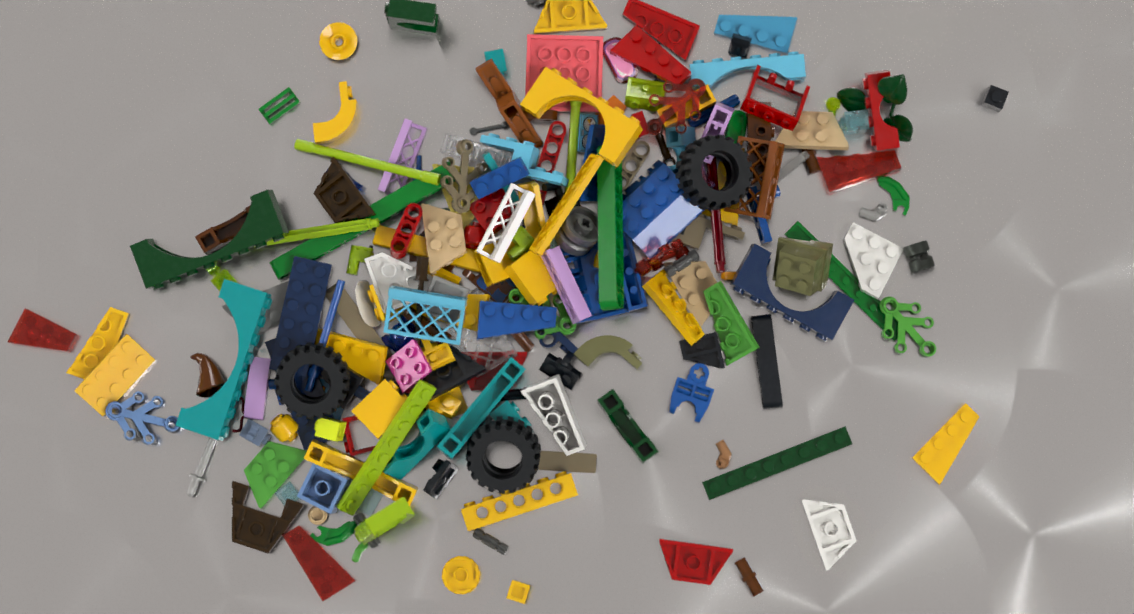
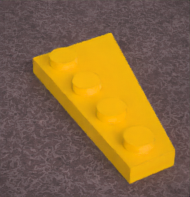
M318 328L315 345L319 343L323 330L321 328ZM330 331L326 347L334 348L333 351L336 354L339 352L343 356L342 360L343 362L346 361L349 368L379 385L383 381L388 347Z

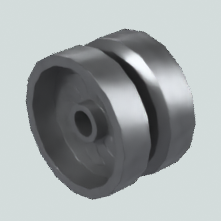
M573 207L555 235L557 244L570 255L582 256L588 253L594 244L598 242V216L586 207Z

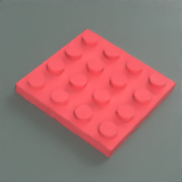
M527 34L525 96L544 68L547 67L550 70L555 68L562 73L561 76L565 79L568 77L578 83V87L582 89L586 87L593 92L594 97H602L603 36ZM570 101L559 103L549 110L571 112ZM582 102L580 107V113H600L596 108Z

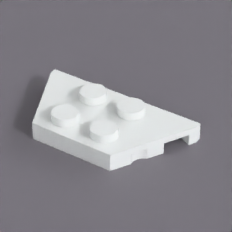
M803 499L801 502L823 565L827 571L857 540L844 504Z

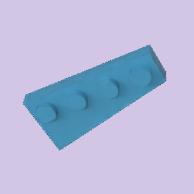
M719 15L714 34L732 39L733 33L752 38L751 45L787 54L797 17Z

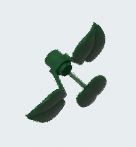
M900 74L884 77L878 82V90L884 96L883 100L887 103H892L889 113L890 117L885 118L883 121L898 129L899 141L909 142L912 140L913 126L910 120L903 115L898 114L894 116L893 114L895 105L904 103L907 98L905 76ZM844 88L837 92L838 100L848 112L852 114H862L865 112L866 95L863 91L857 88Z

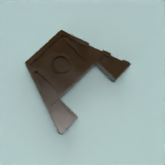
M232 481V542L269 554L302 510L304 504L287 499L281 517L265 513L244 505L250 486Z

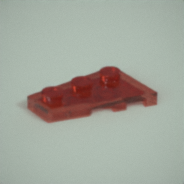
M25 308L8 343L69 351L77 334Z

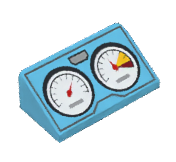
M580 113L577 152L585 153L589 127L592 124H598V115Z

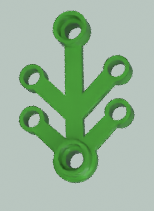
M518 289L510 291L508 296L510 303L529 305ZM559 294L555 295L552 301L559 312V316L556 315V327L542 330L544 332L543 335H539L535 331V337L538 339H543L546 335L555 332L570 335L576 329V323L573 324L567 315L563 302L558 304L555 301L557 298L561 299ZM517 296L519 300L514 301L512 297ZM549 299L542 306L551 307ZM563 324H569L570 328H564Z
M890 296L883 298L880 302V310L885 315V325L881 332L884 339H890L894 336V330L892 329L893 317L898 322L897 343L894 345V351L901 354L907 350V345L905 344V334L907 332L920 347L919 351L922 356H933L936 352V345L931 341H925L912 327V325L922 326L925 329L931 328L934 324L931 317H904L899 312L909 311L911 314H917L921 311V305L917 302L911 304L898 303L894 297ZM887 303L891 305L890 310L886 308ZM913 305L917 307L916 312L912 310ZM926 319L930 322L929 326L925 325ZM886 330L890 331L889 337L885 334ZM899 344L903 346L902 351L898 349ZM925 346L929 348L928 353L924 351Z

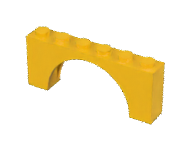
M545 67L520 103L523 110L540 119L547 110L567 101H580L593 106L601 113L605 123V138L598 154L617 168L643 131L640 121L633 116L630 118L625 116V112L616 106L612 108L604 98L594 97L593 92L586 87L581 89L573 79L569 77L567 79L561 76L562 73L555 68L550 70Z

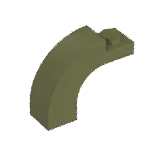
M604 335L592 338L582 344L574 353V356L586 367H589L598 356L605 353L620 355L636 370L642 365L640 362L642 358L634 351L632 353L629 352L633 344L617 336Z

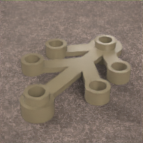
M468 139L460 140L456 144V150L461 155L460 173L454 166L455 160L449 156L442 159V166L448 170L451 176H443L440 179V184L446 188L453 198L452 208L458 213L467 212L470 208V201L476 196L473 189L466 194L470 181L476 179L479 175L487 173L489 169L488 165L482 162L478 163L475 169L468 174L469 154L473 150V144ZM447 160L450 161V165H449V166H448L447 163H446ZM453 179L459 186L458 191L453 186Z

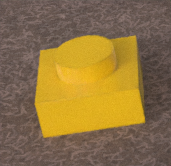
M512 580L506 598L525 604L530 585Z

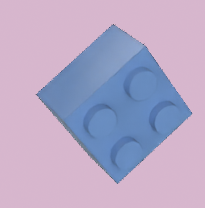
M313 463L297 497L329 514H334L338 510L336 507L337 503L349 487L352 479Z

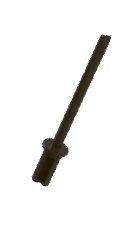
M417 256L416 278H414V281H418V290H424V281H429L427 279L429 257ZM417 303L416 315L422 312V307L419 303ZM420 315L419 317H417V319L420 321V323H421L422 315ZM415 322V333H416V332H418L421 328H420L419 325ZM414 338L420 347V339Z

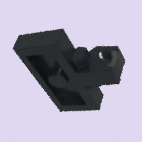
M570 351L567 352L563 359L549 353L539 369L550 377L559 374L563 385L572 390L582 374L570 364L575 355Z

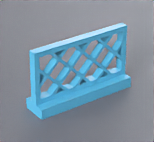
M393 285L389 287L383 333L460 345L468 298ZM393 299L400 300L405 306L397 313L392 307ZM413 303H419L424 309L416 316L409 308ZM433 306L439 307L443 312L436 319L428 311ZM407 309L413 318L404 324L398 314ZM452 309L461 310L460 318L455 322L447 314ZM424 312L432 320L425 327L417 319ZM445 315L451 325L442 330L436 321ZM394 317L402 325L397 330L388 329L389 321ZM413 320L421 328L416 333L410 332L406 326ZM434 323L440 333L430 336L425 329ZM452 326L457 332L456 340L449 339L444 333Z

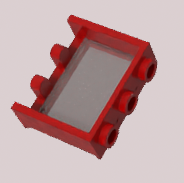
M757 65L751 76L740 110L793 131L800 119L810 86H806L801 94L792 90L795 84L792 80H788L786 85L782 86L775 83L777 78L775 73H770L767 79L758 76L761 66Z

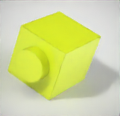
M326 416L320 418L315 422V436L335 442L343 441L347 422Z

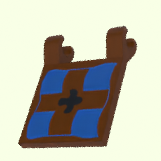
M468 269L462 272V275L484 294L491 295L490 299L493 302L504 303L508 299L510 291L516 287L511 279L486 287L481 273L475 276Z

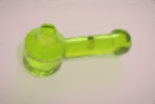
M831 97L826 101L825 106L828 112H833L835 117L836 111L840 108V101L835 97Z

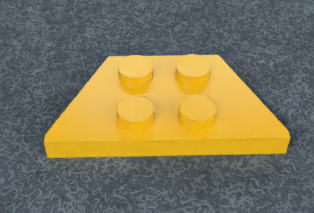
M546 0L537 25L534 28V34L607 29V24L592 0Z

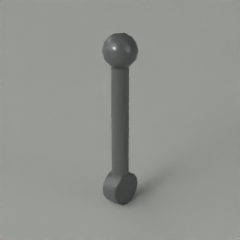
M506 121L502 122V124L478 129L472 127L470 129V134L476 135L477 132L497 128L506 129L509 127V125Z

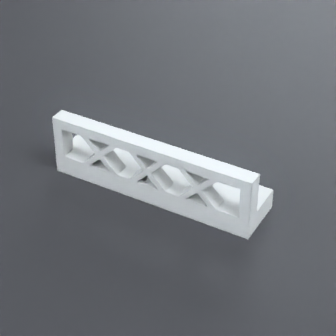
M511 183L476 252L500 263L535 194ZM513 189L523 193L519 201L512 203L510 195ZM510 207L512 211L511 217L503 220L502 210ZM502 224V234L494 237V226ZM493 241L494 250L490 255L482 249L485 243Z

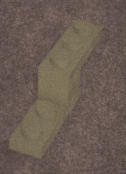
M700 214L685 228L684 234H678L672 242L698 250L705 230L712 231L711 220L705 219L706 215ZM722 221L723 235L742 242L745 232H742V228L731 225V227L725 226Z

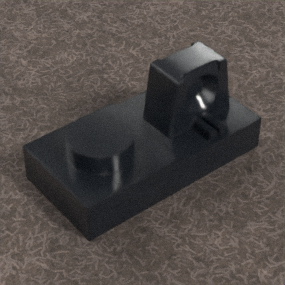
M441 459L436 461L432 467L436 474L427 481L423 491L436 500L459 469L447 459L445 461Z

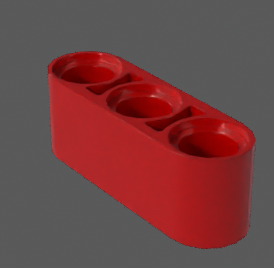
M411 203L406 207L392 238L390 253L396 259H402L406 256L421 223L423 211L417 203ZM411 211H416L419 215L417 217H411L409 213ZM409 228L411 233L404 234L401 230ZM396 245H402L404 249L402 251H396L394 247Z

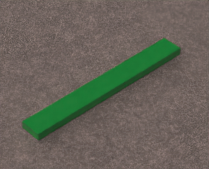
M799 221L784 234L787 238L818 241ZM832 254L828 278L845 295L854 299L853 303L883 330L885 315L880 310L881 301L860 291L858 279ZM894 317L892 322L894 336L890 338L893 342L897 339L898 322ZM886 330L885 334L888 337L890 336V331Z

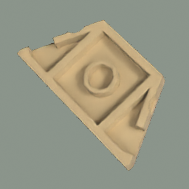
M802 111L794 130L790 131L783 128L776 139V142L785 144L784 148L849 150V144L833 112Z
M423 203L421 208L423 211L422 216L430 274L434 275L437 273L436 271L445 265L448 266L454 259L460 258L467 253L461 214Z
M692 261L691 265L680 272L676 271V274L670 278L677 287L681 298L685 300L689 313L694 315L698 324L702 327L710 315L703 291L716 284L717 281L706 261H696L694 263ZM666 262L663 265L664 267L669 264L673 265V262Z

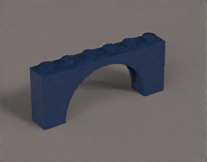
M751 244L730 282V285L734 286L733 290L741 295L743 293L750 296L749 299L757 304H760V302L767 305L766 309L775 314L778 311L783 314L782 318L788 322L793 323L795 321L799 323V328L804 331L810 332L811 330L817 333L816 337L824 342L826 340H833L854 299L840 291H834L825 303L812 310L796 311L785 307L774 297L768 285L767 264L771 252L757 244Z

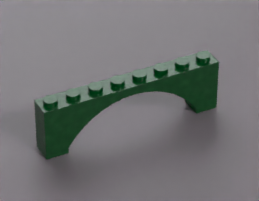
M265 190L250 196V209L240 231L226 246L210 255L197 258L180 256L158 246L153 239H145L130 245L145 288H153L154 291L164 287V283L170 281V284L180 281L181 276L186 274L188 277L198 274V270L201 268L207 270L215 267V263L218 261L225 263L232 260L233 255L239 254V256L249 253L250 248L256 247V249L267 246L266 242L270 240L276 242L284 239V235L289 233L274 191Z

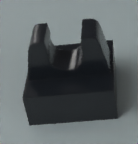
M733 33L728 53L747 58L752 38Z

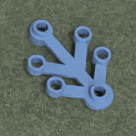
M137 391L132 397L122 403L117 401L109 403L105 409L106 416L110 420L118 422L124 432V438L128 441L135 438L136 432L129 427L125 418L132 419L143 436L142 441L145 445H151L155 437L148 431L143 422L162 426L168 432H175L179 428L178 426L174 428L168 426L169 422H173L176 425L178 419L176 416H169L167 419L145 414L153 408L161 407L163 399L160 396H154L150 402L135 411L126 410L134 403L140 404L144 400V394ZM135 395H140L141 400L137 401ZM154 399H158L160 401V405H155L153 402ZM112 409H117L118 414H113ZM131 431L133 437H128L126 432ZM150 436L152 438V441L147 442L145 440V437Z

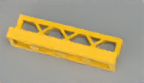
M534 180L516 185L535 194L523 218L525 230L535 240L546 222L539 185ZM518 191V197L520 199L523 193Z

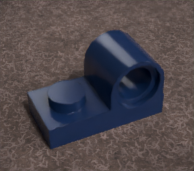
M560 332L550 334L554 338L551 344H545L542 339H539L540 345L546 349L553 348L559 342L561 344L559 348L566 354L568 351L574 354L578 350Z

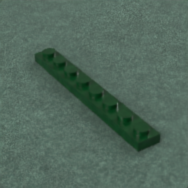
M845 426L706 480L702 484L708 499L711 500L852 445V441Z

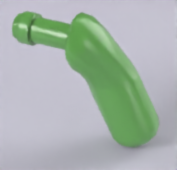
M361 542L357 546L352 556L353 562L359 561L361 553L368 547V543L363 545Z

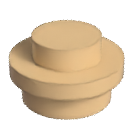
M313 506L308 512V518L311 523L320 525L326 521L327 512Z

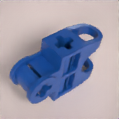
M701 363L693 365L687 380L677 377L671 395L669 413L674 414L676 408L682 402L689 401L694 404L695 413H697L694 421L698 423L701 421L709 407L714 389L705 386L709 376V369L706 365ZM702 368V372L705 374L698 379L694 370ZM678 386H681V387L690 389V390H692V391H688V390L679 388ZM696 391V392H699V393L708 395V397L703 396V395H700V394H697V393H694V392Z

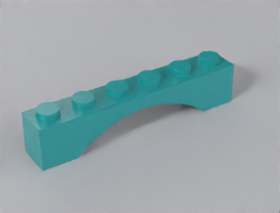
M511 357L436 448L451 460L526 369Z

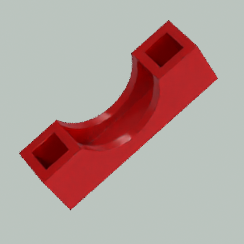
M888 70L865 73V78H862L863 89L867 90L868 96L865 97V106L870 111L867 121L869 128L872 127L873 135H870L871 147L874 146L877 151L900 147L898 129L895 126L886 124L880 115V104L884 96L878 90V82L882 78L890 76V71Z

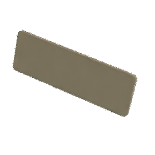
M540 452L539 470L596 472V454L573 453L566 456L564 452Z

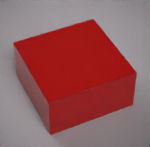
M643 111L631 114V116L640 121V126L643 129L638 136V140L649 137L650 131Z

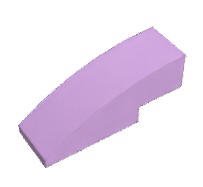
M254 357L250 364L244 418L263 420L271 359Z

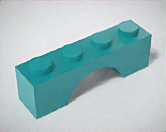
M428 409L416 421L419 428L418 436L411 443L398 447L383 472L401 480L451 430L446 417Z

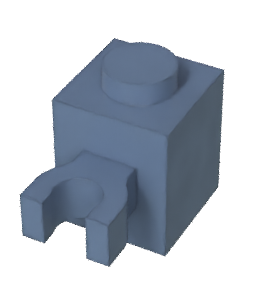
M249 418L239 436L259 447L262 444L266 445L271 437L269 429Z

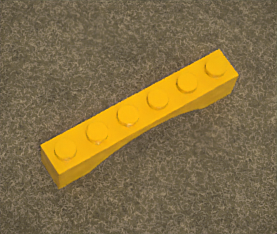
M314 438L303 458L351 479L355 478L365 463ZM382 471L372 489L394 501L404 496L410 506L418 487L402 479L399 480L385 474Z

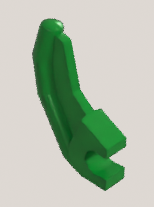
M878 176L877 182H879V186L890 193L892 210L896 212L897 207L902 206L904 209L902 215L906 216L910 204V196L901 183L893 178Z
M348 521L337 529L319 525L317 528L321 531V535L317 537L312 533L310 536L316 542L326 546L344 542L354 533L357 524L355 521Z

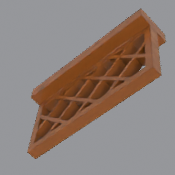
M738 136L737 143L739 142L743 145V141H748L752 146V149L747 152L748 155L755 151L759 157V160L752 164L750 170L756 177L751 181V186L758 181L761 185V190L755 194L750 186L748 191L752 197L744 202L741 198V206L737 209H731V206H729L724 211L771 220L785 144ZM763 144L769 145L768 153L762 157L758 148ZM762 162L765 167L764 172L758 175L754 167ZM753 200L757 203L756 213L750 212L747 207Z

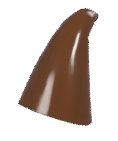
M196 353L191 355L190 358L196 360L199 364L200 371L196 395L204 398L213 396L226 383L219 368L206 354Z

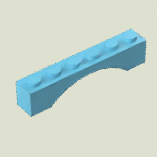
M797 51L789 52L786 56H780V53L769 54V57L761 58V55H752L750 59L732 57L730 61L716 58L712 59V62L704 63V60H695L693 64H689L691 90L699 89L707 84L710 88L728 74L741 70H755L757 65L761 66V71L775 73L785 81L804 80L806 78L804 54H799Z

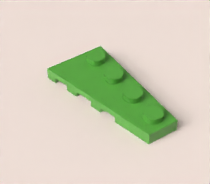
M719 281L704 290L710 314L713 315L715 321V330L718 332L721 340L720 346L726 356V365L728 366L758 349L759 345L723 283Z

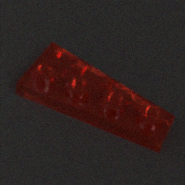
M300 525L282 535L322 601L356 581Z

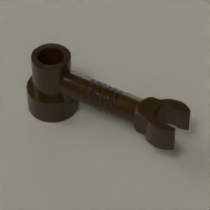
M655 118L650 119L647 122L650 133L654 134L663 157L662 162L666 164V160L671 159L675 165L676 161L671 157L662 134L663 125L661 121ZM655 123L658 124L657 130H654L653 125Z

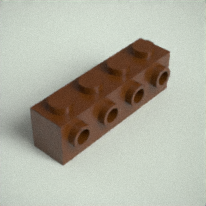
M761 102L771 107V102ZM747 113V137L771 141V138H774L775 129L774 126H771V122ZM747 141V152H748L750 149H752V146H751L750 143ZM763 144L758 148L762 157L768 153L769 145ZM755 151L747 157L752 164L759 160ZM762 162L754 167L758 175L764 172L765 167ZM754 174L753 178L749 179V181H752L756 178Z

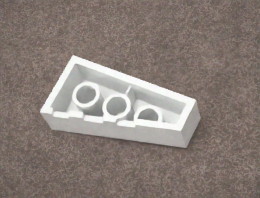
M559 374L522 388L521 393L530 402L531 407L540 416L542 422L550 430L566 456L586 448V441Z

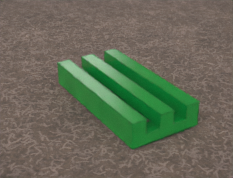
M288 87L258 110L269 125H271L301 102L290 87ZM288 93L290 94V96H288L286 99H284V100L281 101L279 104H277L275 107H273L272 109H270L268 112L265 113V110H266V109H268L270 106H272L273 104H275L277 101H279L281 98H283L284 96H286ZM294 99V102L292 104L287 106L274 117H272L271 119L268 117L272 113L277 111L279 108H281L283 105L288 103L290 100Z

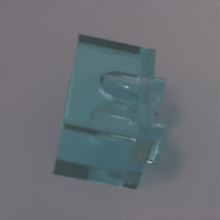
M868 110L844 112L840 120H838L844 136L866 134L870 129Z

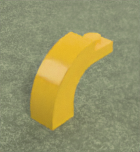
M347 81L339 82L341 107L338 114L327 122L313 123L314 141L316 144H326L338 140L350 130L356 119L358 102L356 99H349L353 97L352 87L348 86Z

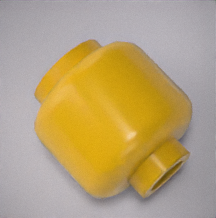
M281 413L271 421L270 431L280 442L287 440L291 442L298 436L297 430L299 425L289 414L283 415Z

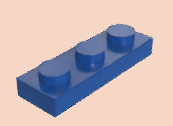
M520 156L471 180L470 185L477 198L481 199L528 176L529 171Z

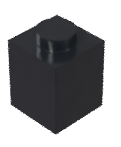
M990 85L981 106L1000 112L1003 109L1009 91Z

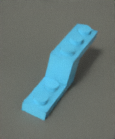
M489 133L488 136L481 135L480 142L485 146L513 152L512 160L521 156L529 171V175L524 178L564 187L568 186L569 179L563 176L564 173L554 170L552 173H548L546 169L536 167L540 150L534 146V143L529 141L518 143L517 139L506 137V140L500 139L499 135Z

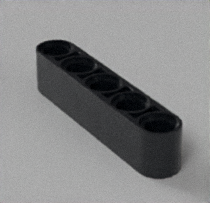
M771 314L751 316L753 337L759 345L755 353L763 409L783 407Z

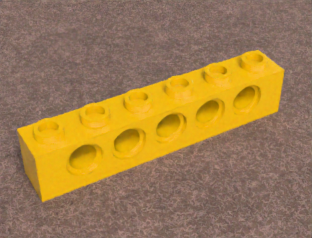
M564 471L555 474L556 478L551 480L545 477L537 480L538 484L530 486V483H527L526 487L516 492L510 493L509 490H506L505 494H501L500 497L494 498L491 495L482 498L483 502L475 504V501L464 504L465 508L461 509L467 530L471 531L578 496L571 473L567 474ZM553 483H559L561 485L560 493L553 494L550 491V486ZM533 490H542L543 497L540 500L533 499ZM516 495L524 497L525 502L522 506L514 504L513 500ZM498 501L505 502V511L498 512L495 509ZM480 507H485L488 510V515L485 518H480L477 515V510Z

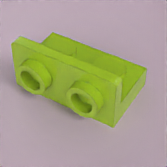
M628 77L624 105L633 109L657 111L663 107L666 82Z

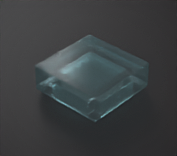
M290 481L275 492V495L284 506L287 499L294 501L300 499L297 497L299 492Z

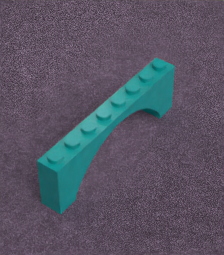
M224 279L218 297L222 298L229 307L237 327L239 346L236 363L226 383L213 396L190 408L181 407L175 426L221 441L228 436L230 429L228 425L230 419L232 420L235 415L236 409L234 407L236 401H239L242 390L240 389L242 383L247 379L248 372L246 370L248 364H251L254 354L252 352L254 346H257L259 343L260 335L258 334L260 328H263L265 325V313L272 304V294Z

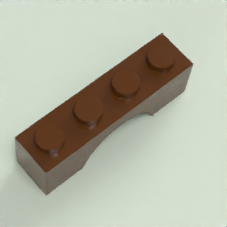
M250 206L228 221L211 227L195 236L206 255L228 244L237 235L246 220Z

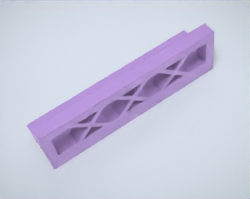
M405 118L388 162L398 165L405 163L406 167L412 168L427 128ZM411 127L422 131L420 137L413 141L409 136ZM412 145L414 153L405 159L402 153L403 148ZM384 171L378 191L389 195L392 193L388 191L390 183L398 180L401 188L406 185L409 177L395 174L396 178L392 179L394 173Z
M557 246L546 250L541 256L572 323L575 324L592 316L560 247Z

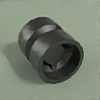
M927 240L903 248L906 258L910 259L908 265L911 273L935 266L933 257L928 254L930 248Z

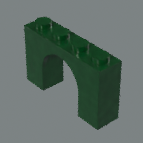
M389 0V2L385 3L384 14H386L388 24H390L392 30L437 36L440 16L436 14V4L412 0Z
M611 389L597 400L599 406L642 464L659 452L649 437L637 425L614 389Z

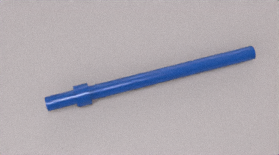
M338 279L319 340V343H323L324 347H326L345 281ZM312 364V367H309L306 391L312 392L315 380L320 374V366Z

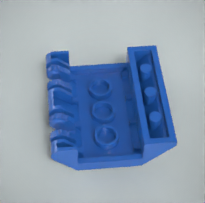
M657 160L652 165L654 169L650 167L647 170L649 175L646 178L641 175L638 178L640 182L636 180L624 191L626 195L622 193L623 232L650 260L704 211L699 209V205L693 206L690 204L691 199L683 197L684 191L682 189L679 190L677 184H680L679 179H676L675 173L660 160Z
M623 233L624 306L622 309L602 311L600 308L599 268L593 266L594 257L598 251V242L594 244L588 253L582 256L570 255L560 248L564 257L569 256L565 258L567 264H574L575 269L571 268L570 270L592 315L576 324L648 307L633 243L625 233Z

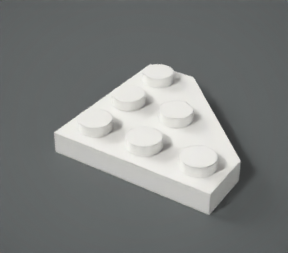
M853 222L843 241L845 247H847L854 273H856L860 291L878 300L904 249Z
M383 252L364 259L383 313H386L390 286L418 290V281H414V278H416V268ZM427 274L429 281H424L423 291H428L433 278L429 274ZM393 299L392 307L394 310L404 306L400 300Z

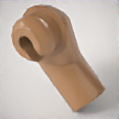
M723 439L715 444L720 452L716 460V466L719 469L726 468L732 456Z

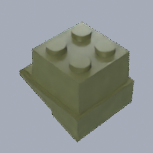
M779 237L772 279L776 280L775 286L812 296L816 291L821 292L827 286L833 244L814 240L805 241Z

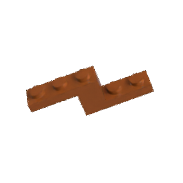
M491 58L476 67L477 73L496 100L498 110L519 142H532L536 148L543 145V140L524 113L520 100L493 59Z

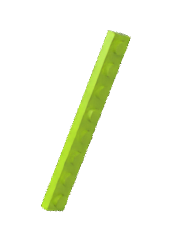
M419 379L337 503L336 507L338 510L352 516L355 514L437 390L434 385Z

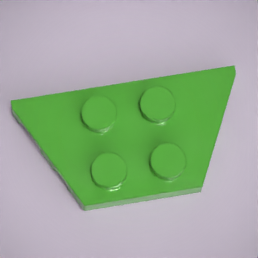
M268 441L244 469L260 509L266 505L304 461L303 458L307 452L306 450Z

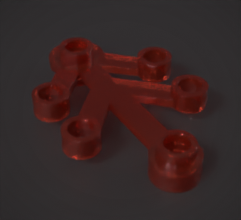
M692 79L688 84H674L671 81L664 83L663 90L666 93H672L673 91L686 92L681 97H659L657 94L650 96L649 103L652 106H672L657 120H651L647 123L646 130L651 136L659 135L662 130L661 126L677 111L678 123L675 129L678 134H684L687 131L685 124L686 103L691 98L692 110L689 114L690 119L698 121L701 118L699 101L706 90L705 83L701 79ZM667 84H671L673 86V88L669 91L665 89V86ZM694 85H699L700 89L698 91H694L692 87ZM653 97H657L659 101L658 103L653 104L651 102V99ZM693 112H698L699 117L693 118L691 115ZM652 124H656L658 128L657 130L652 131L650 129V126ZM679 125H684L685 130L680 132L677 128Z
M679 238L671 243L672 248L666 243L658 249L660 253L651 259H642L637 262L634 271L640 276H644L651 269L654 271L659 270L664 265L662 261L672 257L679 259L684 255L687 256V253L690 251L686 246H683L684 244Z

